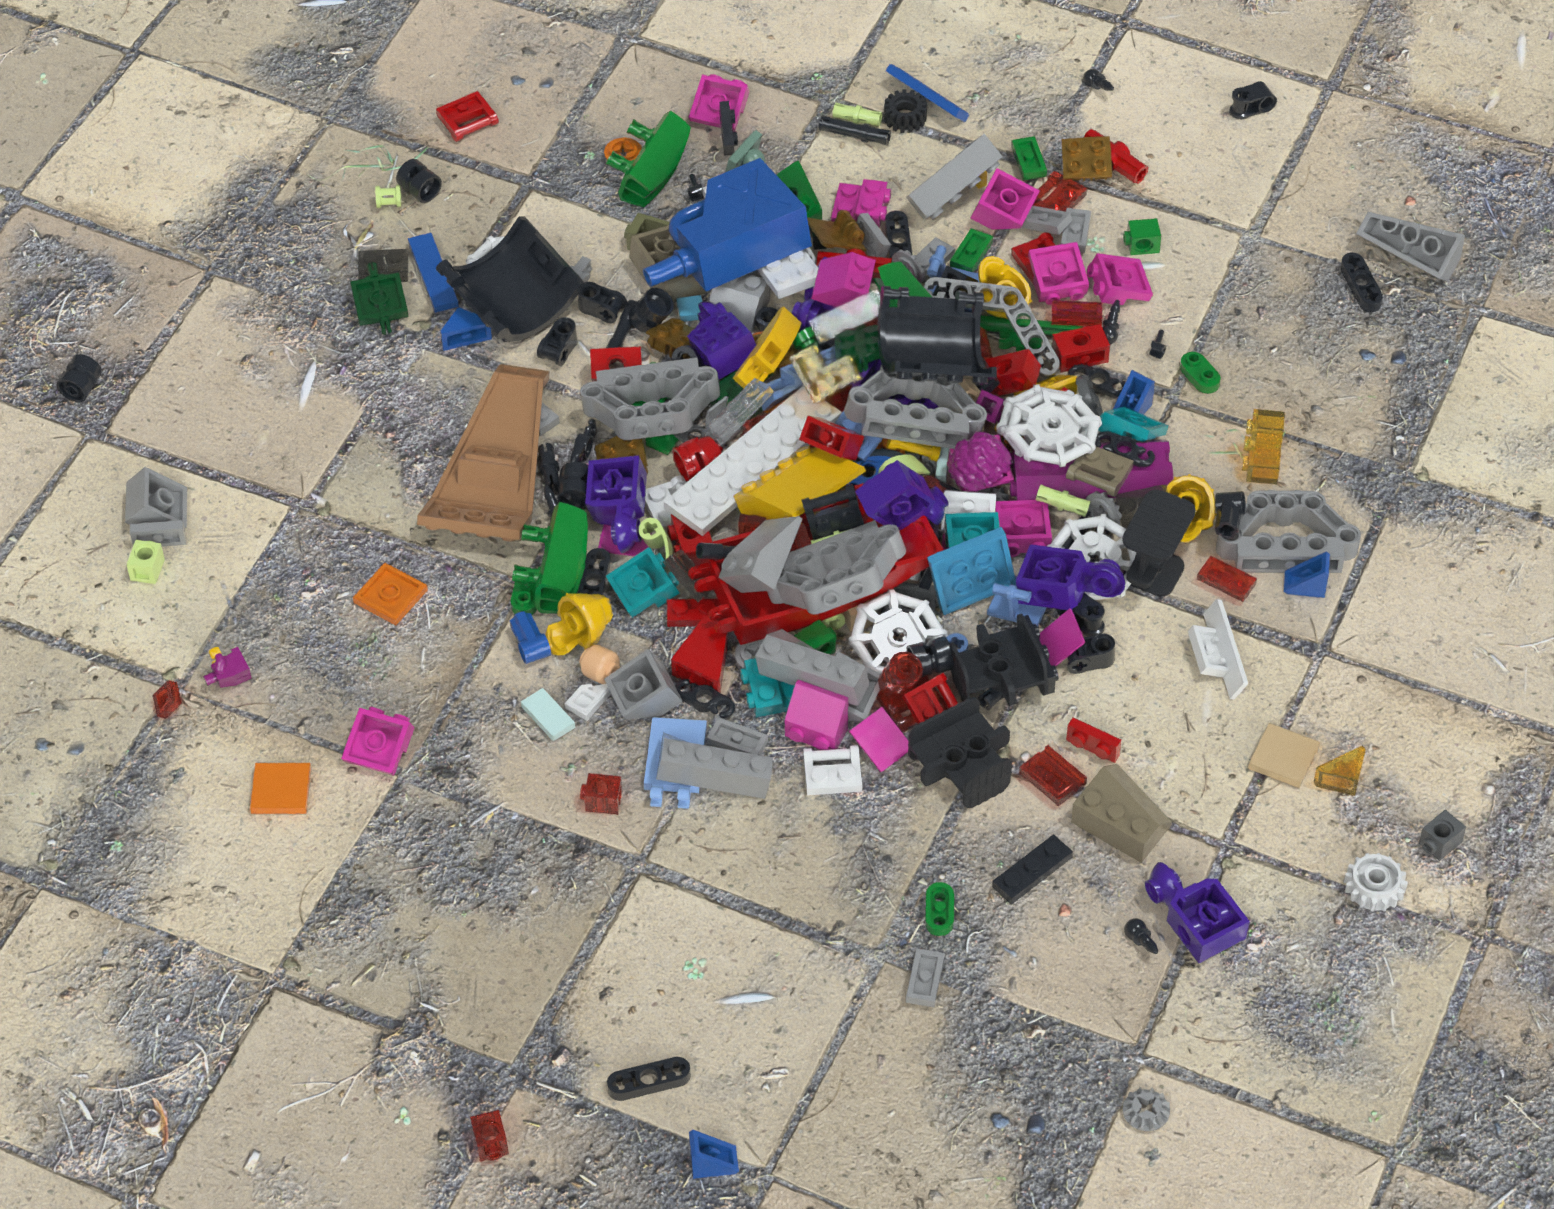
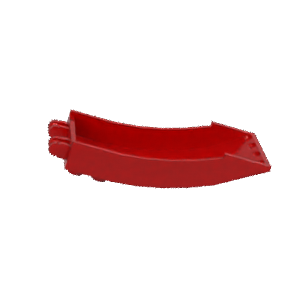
M864 483L859 484V485H855V486H854V490L856 491V490H857L858 488H860ZM856 494L864 524L874 521V519L867 515ZM847 499L821 508L814 509L813 512H817L843 503L849 502V500ZM805 512L799 515L802 521L790 552L812 544L811 540H813ZM923 515L904 529L899 530L906 547V553L895 562V565L883 580V587L879 591L819 614H811L806 609L785 603L774 604L770 601L767 591L739 592L718 578L724 559H701V564L690 568L688 575L694 580L699 578L694 585L697 592L714 590L721 604L708 611L711 621L720 620L714 626L716 633L723 634L724 632L734 631L740 645L765 639L767 634L783 629L786 632H791L809 626L817 620L823 621L859 606V604H863L893 589L929 567L927 557L943 551V548L926 516ZM876 521L878 528L884 526ZM753 531L709 543L737 546Z

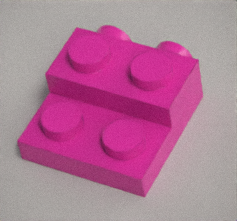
M702 74L689 114V120L721 128L719 102L729 101L730 109L735 110L736 123L732 124V131H735L740 114L744 112L750 93L748 85L737 79L730 81L715 74H710L709 76Z
M863 179L862 185L839 183L831 221H835L840 210L849 211L856 222L859 214L868 213L880 229L881 221H885L887 215L885 203H890L891 189L887 188V182Z
M1077 242L1029 250L1028 257L1034 274L1033 283L1039 302L1045 301L1046 304L1053 305L1062 298L1070 297V300L1076 301L1082 299L1087 294L1089 281Z
M1097 253L1087 267V276L1093 278L1094 281L1093 292L1099 296L1101 303L1113 304L1115 300H1119L1120 305H1124L1127 299L1149 301L1153 296L1140 259Z
M1036 500L996 501L995 512H998L999 525L1006 534L1011 557H1016L1020 553H1027L1030 544L1047 546L1052 543L1047 503Z
M369 707L368 710L359 708L341 759L344 762L394 776L402 753L407 751L415 727L409 722L410 719L403 715L394 714L391 717L384 715L385 712L375 707Z

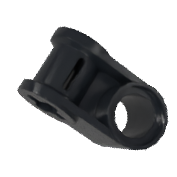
M1258 81L1232 91L1233 104L1230 106L1229 113L1233 118L1241 120L1260 113H1266L1275 107L1277 98L1264 82Z
M585 282L586 284L578 294L579 310L606 323H614L617 320V314L620 309L626 306L627 299L618 291L600 286L595 282Z
M562 317L554 322V325L538 345V358L550 359L555 361L558 366L565 364L568 356L578 343L574 320Z
M1084 592L1080 603L1072 609L1080 631L1086 636L1103 633L1105 629V624L1102 620L1105 614L1104 606ZM1056 609L1059 616H1061L1067 611L1062 609Z
M1105 633L1083 637L1085 643L1067 657L1069 661L1067 664L1068 671L1073 674L1106 669L1112 666L1115 661V640L1111 635Z

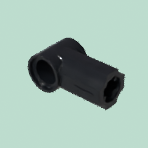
M1244 492L1216 493V535H1220L1224 539H1233L1234 535L1239 533L1241 515H1244L1246 511Z

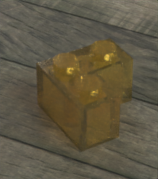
M811 345L789 358L814 404L825 401L863 379L851 356L846 355L827 366L817 346Z
M1254 409L1252 419H1247L1246 434L1250 436H1245L1243 451H1248V456L1243 455L1242 471H1247L1246 482L1277 485L1285 412Z

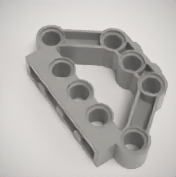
M697 358L596 371L597 381L586 383L580 389L584 414L588 417H595L616 431L617 436L623 440L686 432L691 429L693 421L704 408L720 396L716 369L709 366L699 367ZM660 398H671V400L665 403L657 402ZM635 401L646 402L642 406L635 407L631 405Z
M882 365L880 371L864 384L853 387L850 390L844 410L845 416L849 420L862 423L861 435L955 449L958 441L970 439L975 432H982L987 417L986 410L979 404H976L958 383L947 382V378L938 377V381H923L922 376H912L910 380L896 379L897 375L886 374ZM896 394H902L911 400L928 398L936 403L938 408L928 409L919 403H913L909 406L902 405L897 400L888 398Z
M1259 490L1250 493L1247 497L1246 511L1244 515H1241L1239 533L1235 534L1233 539H1224L1220 535L1217 536L1216 552L1223 559L1235 560L1236 572L1285 573V570L1327 551L1330 554L1329 573H1342L1344 561L1355 558L1358 553L1361 532L1356 526L1348 524L1326 503L1325 497L1317 491ZM1267 522H1275L1280 526H1290L1294 522H1301L1314 532L1307 537H1299L1295 533H1284L1280 537H1273L1264 532L1254 535Z
M874 520L789 552L775 590L767 591L770 601L774 604L785 603L803 608L811 614H819L879 591L883 587V580L895 565V562L906 553V547L900 531L893 524L878 528Z

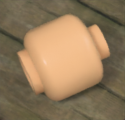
M593 645L584 650L579 661L582 674L600 684H606L604 678L620 668V659L617 653L601 645Z

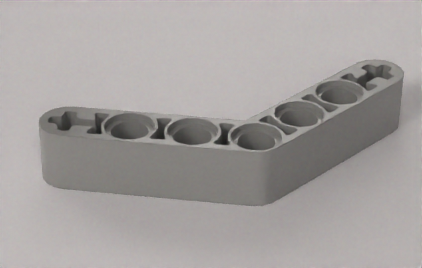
M939 277L927 280L924 288L935 298L947 297L946 292H938L937 296H933L932 291L929 289H934L935 285H938L941 291H947V286H950V299H955L954 292L958 288L966 289L968 294L983 291L991 292L993 298L989 302H983L982 310L1004 312L1023 347L1030 349L1035 357L1039 356L1037 358L1041 364L1039 374L1044 378H1051L1058 374L1060 367L1059 359L1023 295L1017 288ZM1009 294H1014L1018 297V301L1015 305L1009 306L1005 304L1004 298ZM965 304V307L972 308V305ZM1020 316H1027L1031 322L1027 327H1019L1016 324ZM1032 338H1040L1043 341V345L1037 350L1032 349L1029 346V341ZM1045 353L1049 363L1054 362L1052 365L1053 370L1042 369L1044 361L1041 355Z

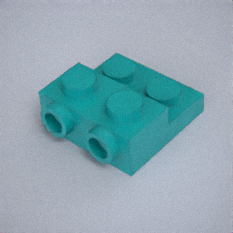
M1121 407L1104 411L1101 414L1102 425L1098 431H1110L1121 436H1128L1135 440L1146 442V440L1166 435L1169 425L1129 408Z
M998 512L945 514L946 548H951L988 531L1000 528Z
M650 547L606 575L609 583L632 618L654 603L659 608L667 602V599H672L680 593L676 587L680 582L672 571L667 573L664 569L668 566L667 562L660 552L655 555Z
M756 658L744 660V668L740 669L742 684L748 685L749 693H746L748 708L754 709L755 717L787 712L795 686L760 675Z

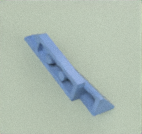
M835 346L780 368L781 378L761 385L760 393L763 411H767L787 399L802 386L807 387L832 371L844 367L837 366Z

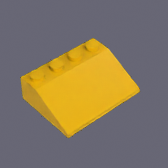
M804 446L795 451L796 455L793 458L788 457L777 463L778 468L775 470H766L759 475V480L750 481L742 485V490L733 495L745 524L759 523L770 519L796 517L805 512L801 499L808 497L809 499H814L836 492L866 472L864 466L851 460L837 457L819 448Z

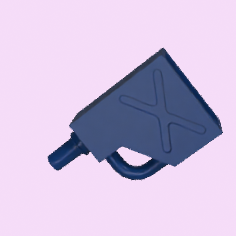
M761 158L715 176L707 181L704 200L683 208L670 220V235L680 249L674 250L673 256L644 268L643 275L650 287L680 275L684 277L692 275L705 291L711 290L772 262L811 247L806 206Z

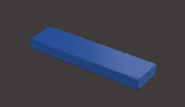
M889 64L886 72L919 92L951 115L966 122L969 117L968 112L901 68Z
M432 233L408 238L409 247L434 312L459 307L454 289L447 283V278L441 276L436 270V266L442 261Z

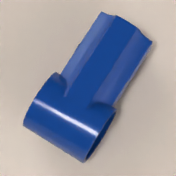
M523 611L515 614L509 621L510 627L518 641V648L523 662L528 664L551 656L548 640L544 633H540L531 613Z

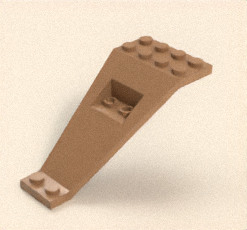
M504 364L498 366L432 497L417 515V525L425 526L429 530L448 529L455 534L474 533L482 538L491 536L501 537L502 540L509 542L520 540L524 524L530 525L532 522L543 388L549 381L550 371Z

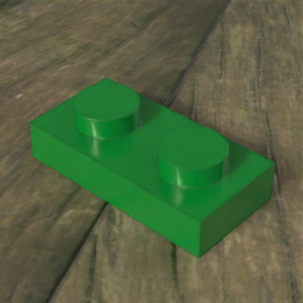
M1035 136L1011 140V148L1023 181L1047 177V168Z
M971 228L950 259V267L974 272L993 244V236Z

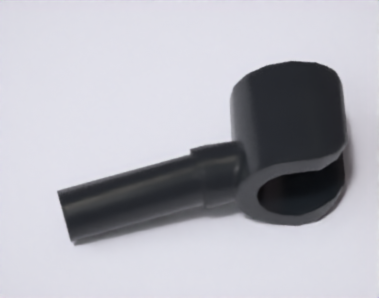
M690 174L689 178L692 187H689L687 192L690 200L694 202L704 198L701 192L703 188L702 184L697 183L695 174Z
M809 226L813 249H827V247L821 244Z
M1163 330L1158 331L1156 340L1151 342L1152 349L1149 352V355L1158 359L1163 358L1167 347L1161 344L1164 335Z

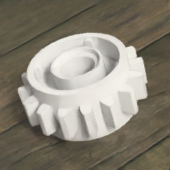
M1366 853L1362 858L1356 857L1354 865H1348L1344 878V883H1346L1345 892L1351 894L1350 900L1359 904L1360 908H1366L1372 912L1375 910L1386 911L1390 906L1395 908L1398 900H1403L1408 883L1405 881L1406 872L1401 871V864L1396 863L1390 856L1387 857L1380 853L1370 855Z

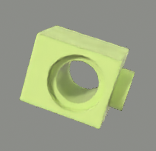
M135 540L126 564L130 581L156 584L165 561L161 543Z

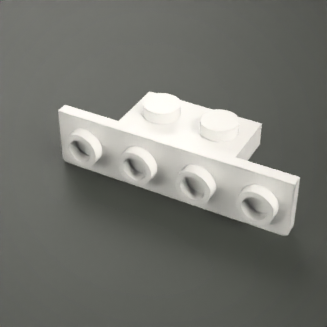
M1216 599L1203 614L1207 627L1192 625L1188 630V635L1200 673L1223 677L1229 698L1235 700L1248 685V681L1223 602Z

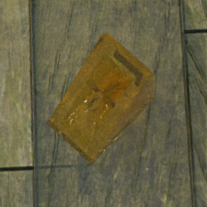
M1362 745L1316 767L1315 786L1355 796L1365 756V747Z

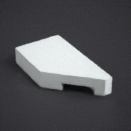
M592 684L581 685L565 702V709L588 721L611 695L607 684L592 686Z

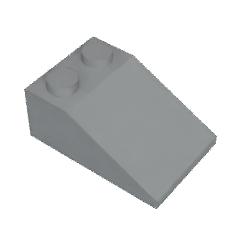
M796 516L765 520L728 553L722 563V570L718 578L741 593L775 590L802 518Z

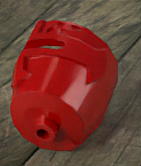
M710 436L696 437L674 447L672 458L679 473L688 482L722 453L723 448L719 442L716 443Z

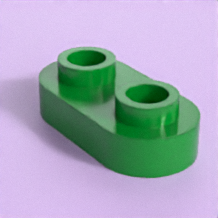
M808 327L796 335L792 344L797 350L804 351L811 346H817L823 336L818 328Z
M1187 352L1181 357L1180 370L1198 391L1210 394L1219 389L1220 374L1202 354Z
M515 581L511 596V609L514 614L524 611L533 615L537 611L535 607V584Z
M944 882L933 883L926 890L925 926L928 932L935 936L949 934L954 926V890L949 884ZM941 922L944 925H936V923Z

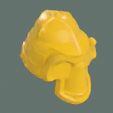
M994 256L986 257L980 262L978 269L979 283L1015 287L1021 292L1029 306L1030 302H1032L1031 288L1017 270L1005 264L1002 259ZM983 291L984 303L991 301L993 294L989 291ZM1009 294L1004 298L1005 304L1009 306L1015 305L1018 301V297L1014 294ZM986 310V312L994 317L1008 319L1004 312Z
M1191 474L1174 477L1167 487H1164V492L1192 502L1196 509L1195 516L1180 541L1182 543L1194 540L1202 530L1213 527L1214 519L1217 515L1214 489L1205 481V478L1192 476Z
M566 593L558 602L557 614L562 621L548 625L545 636L550 645L551 653L554 655H565L570 653L577 645H581L584 650L596 645L613 616L609 598L599 594Z

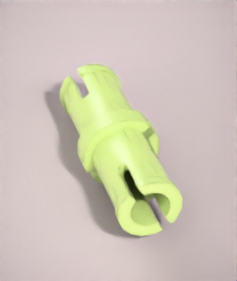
M836 102L832 117L853 121V123L857 124L868 123L879 127L882 121V112L864 109L860 105L855 107Z
M1040 485L1035 499L1036 501L1058 507L1057 510L1059 511L1064 509L1086 517L1091 502L1070 495L1068 491L1064 490L1061 492Z

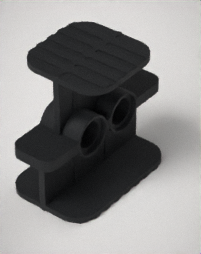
M1151 490L1145 495L1122 539L1127 549L1136 552L1135 559L1129 570L1123 572V576L1127 572L1126 579L1131 583L1130 586L1156 596H1167L1173 591L1185 566L1184 561L1179 556L1174 555V552L1195 516L1196 509L1192 502L1162 490Z
M1022 613L1017 615V627L989 634L984 624L977 625L978 648L959 653L953 642L949 643L954 661V667L951 670L952 680L962 701L970 699L971 693L989 688L1002 692L1009 706L1016 704L1015 692L1038 686L1043 696L1048 695L1046 660Z
M975 697L966 699L956 706H952L948 710H944L942 713L919 723V725L911 730L908 742V756L912 760L918 759L924 766L921 769L920 778L924 786H929L945 777L950 779L962 793V803L966 808H974L982 804V802H986L990 798L1004 792L1010 784L1012 774V762L1010 759H1001L996 753L997 750L1009 743L1010 730L1005 725L994 730L980 713V702Z

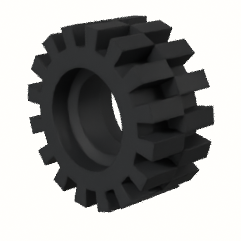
M902 89V93H899L898 90L894 91V95L891 93L885 99V123H887L889 128L893 126V131L895 132L900 129V133H904L905 130H908V133H913V128L916 131L920 130V126L923 127L927 120V102L925 97L921 98L919 92L915 95L914 90H910V93H906L907 89ZM900 110H910V111H912V112L902 113V112H899V111H900Z

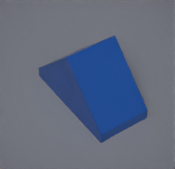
M459 307L440 330L444 351L492 339L491 327H486L477 314Z
M1131 370L1113 409L1126 407L1144 415L1153 404L1155 381Z
M1326 551L1285 570L1284 592L1290 595L1325 598L1329 577L1330 554Z
M696 1130L689 1131L693 1179L732 1175L739 1172L736 1145Z

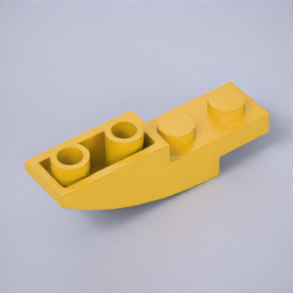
M784 306L778 310L755 342V348L733 376V379L750 395L756 393L767 376L775 371L800 329L801 322Z

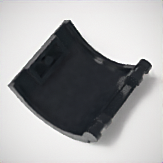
M519 216L500 243L480 259L463 266H452L445 259L436 266L438 273L447 278V283L457 291L481 318L485 326L491 327L493 335L497 339H502L503 342L526 339L549 326L571 305L586 284L525 216Z
M882 286L880 291V307L878 308V348L884 372L886 374L897 375L896 379L910 380L912 376H922L923 381H938V377L947 378V382L962 383L963 379H973V384H988V380L997 378V367L987 369L981 355L980 317L984 302L983 292L966 294L965 291H956L955 299L909 296L908 287L891 289V286ZM891 299L897 300V308L889 307ZM965 304L972 305V313L964 312Z

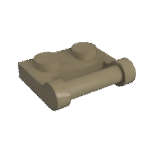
M1096 447L1092 454L1086 453L1076 458L1074 463L1069 466L1066 478L1072 481L1079 480L1107 491L1108 495L1115 497L1131 472L1134 461Z

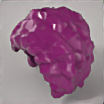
M978 431L970 439H964L956 443L955 449L947 461L949 473H951L950 477L955 479L956 483L970 492H978L979 489L984 490L985 486L992 487L993 482L1001 479L1003 473H1007L1010 470L1009 465L1011 464L1012 457L1003 443L998 441L994 435Z

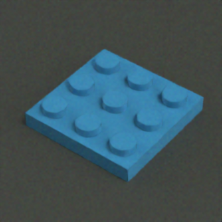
M1002 527L927 557L939 607L943 615L995 595L992 594L995 583L1008 587L1010 585L1016 586L1008 542Z

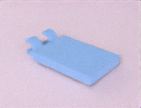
M652 717L644 777V790H650V806L662 807L663 791L678 792V808L689 809L691 793H699L700 787L656 779L662 735L664 732L690 743L705 745L707 721Z

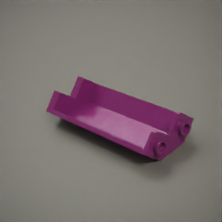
M1166 439L1146 440V442L1135 441L1137 446L1146 449L1145 453L1138 455L1140 459H1148L1147 452L1151 450L1155 455V460L1148 467L1140 468L1133 465L1131 472L1117 495L1113 497L1107 494L1108 498L1145 497L1151 490L1164 491V487H1167L1173 480L1172 462H1169V441ZM1100 442L1102 445L1100 448L1103 449L1104 445L1110 444L1111 442ZM1011 446L1010 455L1012 459L1010 461V468H1012V473L1014 474V482H1010V496L1015 497V501L1035 500L1040 485L1061 492L1064 490L1068 491V494L1084 500L1095 491L1107 493L1105 490L1082 481H1072L1066 478L1069 466L1076 459L1066 463L1065 467L1034 460L1028 462L1024 460V455L1022 457L1017 456ZM1120 446L1117 448L1120 452L1123 453L1131 451V449L1128 446Z

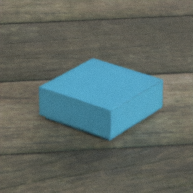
M701 295L676 298L680 320L684 322L699 320L697 314L700 312L698 303L702 302Z

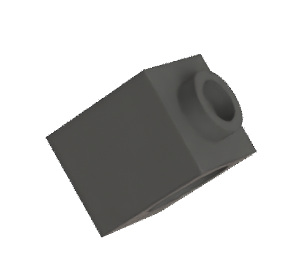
M1444 810L1422 828L1419 844L1426 853L1433 855L1441 861L1463 842L1466 826L1447 810Z

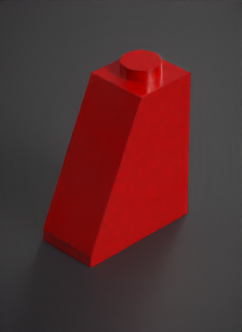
M704 615L671 658L672 675L681 680L688 679L689 684L696 683L698 686L709 685L721 693L729 642L728 632L717 634L714 626L720 620L711 621L709 616Z

